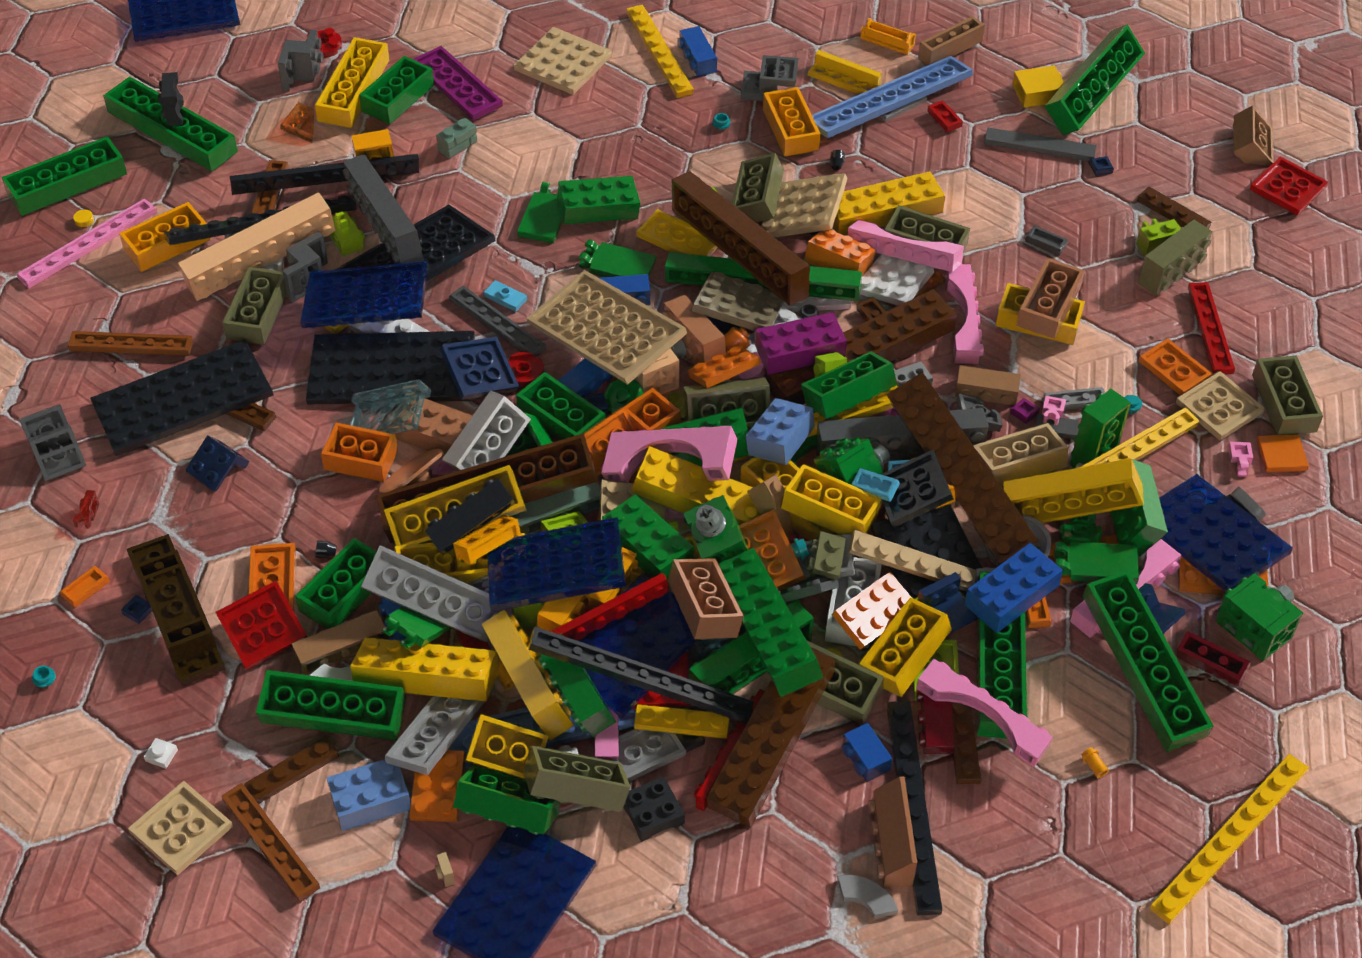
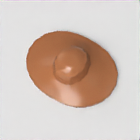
M432 449L418 455L393 473L380 486V493L432 479L429 469L444 455V452L441 449Z

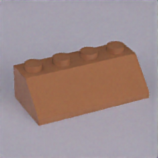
M903 776L875 789L872 800H868L869 814L874 816V821H871L872 835H876L877 842H874L875 857H879L880 864H877L878 879H882L883 888L913 886L917 867L906 783Z

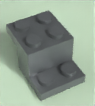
M310 30L307 41L285 40L277 62L282 91H290L291 85L295 83V80L315 81L316 75L320 72V63H323L324 59L323 52L320 50L321 38H318L317 30Z
M763 55L761 72L744 71L741 99L763 101L764 93L777 91L778 86L795 87L799 58Z
M319 231L286 248L289 267L283 270L287 297L292 303L325 285L322 266L328 264L324 237Z
M60 404L19 418L45 481L86 466L72 428L68 424Z

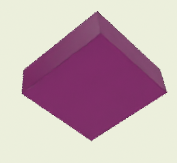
M1023 398L1011 408L1010 413L1027 424L1039 414L1040 408Z

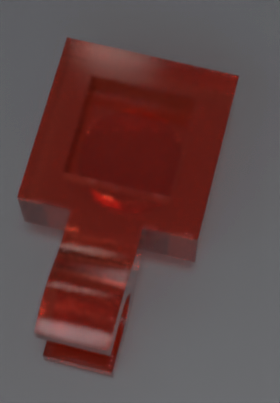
M87 490L84 498L80 500L79 507L82 512L73 517L75 528L78 527L80 522L84 521L86 529H89L91 521H94L100 504L95 491Z

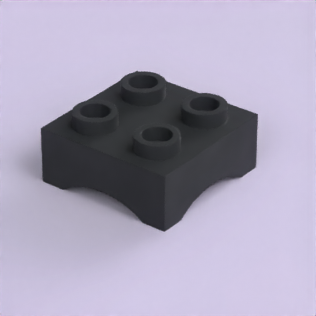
M177 72L162 73V81H159L161 93H158L159 104H163L162 116L163 119L167 120L168 126L183 125L180 109L184 105V99L177 89Z
M665 777L629 791L623 808L630 817L641 842L665 829L685 824V814Z

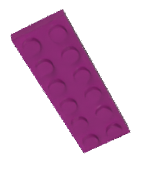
M442 46L413 59L433 69L434 85L473 121L503 106V101Z

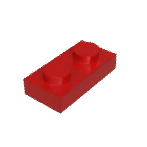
M943 100L928 106L927 112L946 132L962 127L963 121Z

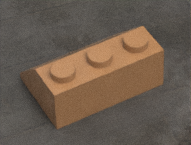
M1253 105L1235 114L1234 124L1232 125L1234 129V155L1237 158L1239 157L1244 163L1271 166L1273 164V128Z

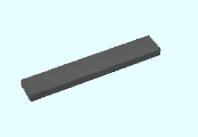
M989 127L987 128L984 142L987 145L1083 161H1090V159L1094 158L1096 145Z
M465 286L460 287L449 295V300L518 351L529 352L533 354V357H537L546 350V345Z

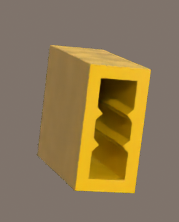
M1055 65L1014 71L1012 86L1023 108L1046 105L1064 84L1061 73L1058 72Z

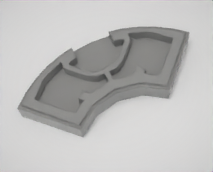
M840 875L837 877L843 902L853 901L863 905L870 911L874 919L898 914V908L893 898L876 882L855 875Z

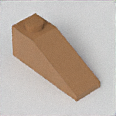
M777 475L747 492L760 515L773 509L775 510L788 538L790 534L793 535L790 512L781 509L785 489Z

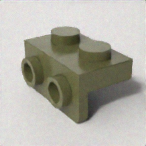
M821 531L816 539H812L810 551L813 553L812 557H809L806 570H809V579H813L815 574L838 580L846 538Z

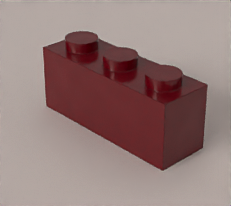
M1190 631L1185 633L1177 648L1178 659L1237 688H1240L1250 670L1249 660Z
M916 690L917 702H921V710H918L917 719L918 724H922V732H919V746H923V754H952L954 749L952 702L934 701L919 690Z

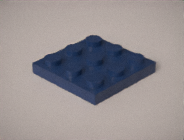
M497 337L441 346L440 351L461 400L487 396L490 391L501 394L518 390V382Z

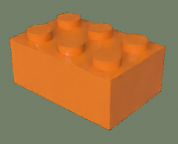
M833 229L819 232L808 241L804 261L815 267L862 271L863 276L873 264L876 249L866 243L853 240L850 236L841 235Z
M336 422L321 452L324 470L384 482L398 452L396 435Z

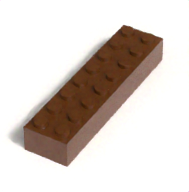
M812 649L824 678L783 697L779 696L773 682H769L706 797L709 809L749 828L752 827L835 671L834 658Z

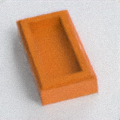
M93 566L62 589L60 595L76 608L107 585L110 579L99 568Z

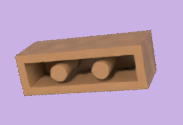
M960 365L955 397H958V394L961 393L978 397L985 402L1016 405L1021 374Z

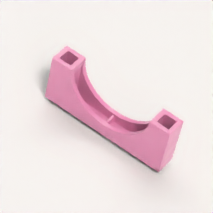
M732 426L612 432L601 473L605 480L629 483L631 476L642 465L647 450L651 446L666 453L681 452L698 457L703 462L702 469L708 481L729 480L737 437Z

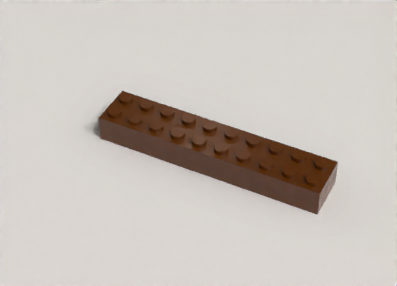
M691 171L672 179V210L789 306L809 297L810 265L807 262L803 261L784 246L782 242H779L769 232L765 231Z
M932 289L843 332L847 340L845 356L847 362L870 351L891 362L905 352L914 348L917 349L954 331L957 314ZM814 365L767 375L765 370V378L769 384L770 393L777 399L801 405L805 404L801 384L815 378Z
M921 372L888 393L887 397L921 450L924 453L934 450L947 483L954 487L956 502L998 564L1001 565L1029 543L1033 544L1037 549L1041 548L1038 539L924 373Z
M584 433L376 495L384 532L390 543H394L395 541L384 512L385 509L508 465L513 470L524 504L598 482Z

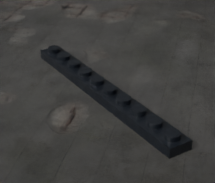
M418 154L368 159L380 177L419 173ZM343 163L233 175L229 176L232 195L345 182L346 180L342 172L345 167Z
M340 196L335 200L324 199L331 210V214L357 210L356 202L348 196ZM266 210L261 214L249 213L245 217H229L224 221L212 220L208 224H191L189 227L182 229L175 227L164 232V238L169 245L237 233L282 210Z
M534 627L528 650L746 724L753 713L754 701L538 627Z
M910 701L887 702L897 778L905 777L917 857V867L913 881L917 915L942 914V903Z

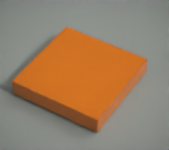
M1299 434L1257 437L1256 441L1266 472L1308 470L1309 465Z

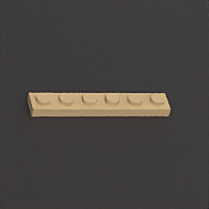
M857 530L852 532L848 551L850 554L935 582L956 572L961 577L959 590L966 592L968 588L975 584L977 570Z

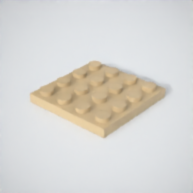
M552 27L514 64V70L574 95L612 56V50Z
M832 174L781 182L774 218L763 221L761 227L773 237L832 230L848 179L846 174Z

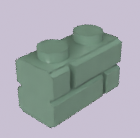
M463 118L438 133L436 139L439 152L449 159L477 142L475 124Z

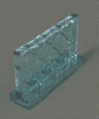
M418 379L353 394L352 402L356 406L351 426L361 427L363 425L366 429H372L380 422L381 425L376 431L390 434L418 429L424 398L430 397L431 389ZM416 400L411 407L408 406L412 401ZM396 404H400L394 411L392 410ZM384 407L378 414L375 413L379 408ZM407 408V412L399 418L398 415ZM362 410H363V411H367V412L361 417V412H362ZM390 411L391 414L382 421L381 419ZM374 415V418L366 425L365 422ZM413 415L412 422L404 424ZM395 418L398 420L392 427H387Z

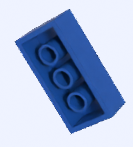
M1029 543L968 588L964 605L998 633L1056 589L1060 584L1063 570L1033 544Z

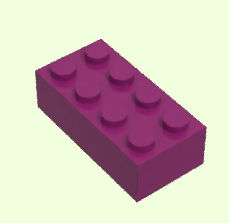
M834 312L756 329L755 347L767 375L814 365L815 356L837 352L844 357L846 356L847 340Z

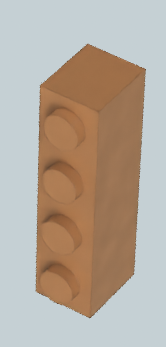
M972 16L921 41L918 59L928 66L946 57H953L981 43L985 25Z
M377 610L353 620L342 622L340 625L330 629L322 630L310 637L302 638L292 643V647L303 675H310L323 664L332 666L355 657L365 637L389 639L388 635L382 631L385 625Z

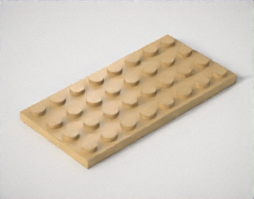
M586 270L581 272L526 318L533 327L627 385L687 334L684 326Z

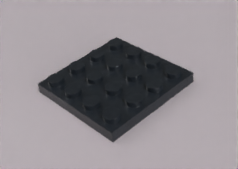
M951 504L932 509L897 527L892 526L889 518L870 527L875 537L974 570L982 568ZM889 566L893 576L913 599L918 597L919 590L935 583V581Z

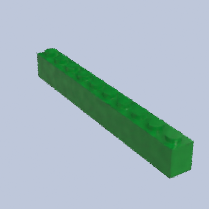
M669 252L665 264V282L704 286L711 272H721L727 277L740 278L746 283L759 284L763 288L768 289L732 258ZM810 266L809 297L859 302L862 287V271Z

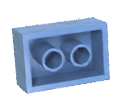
M775 398L746 435L748 455L787 465L815 427L813 408Z
M385 759L326 777L342 831L410 810L409 793L400 767L386 763Z

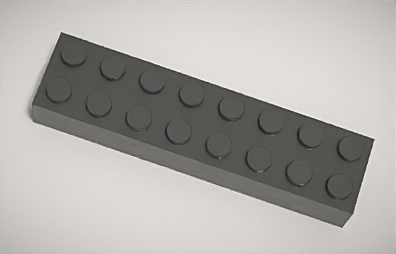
M363 154L343 161L345 169L342 172L345 180H348L349 185H346L347 191L350 196H353L356 205H359L362 215L365 214L368 224L372 225L374 233H378L380 242L385 244V248L388 254L391 253L394 263H398L403 270L424 262L416 228L367 157Z
M983 408L950 410V413L972 445L986 442L989 426ZM899 415L819 421L817 424L815 445L817 457L820 456L822 450L833 448L838 440L845 437L848 439L855 437L869 439L873 449L878 445H883L890 454V461L911 460L924 454Z

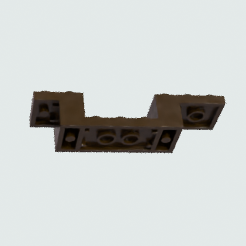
M169 534L127 548L128 556L145 598L150 604L181 686L225 670L212 630L178 550H175Z

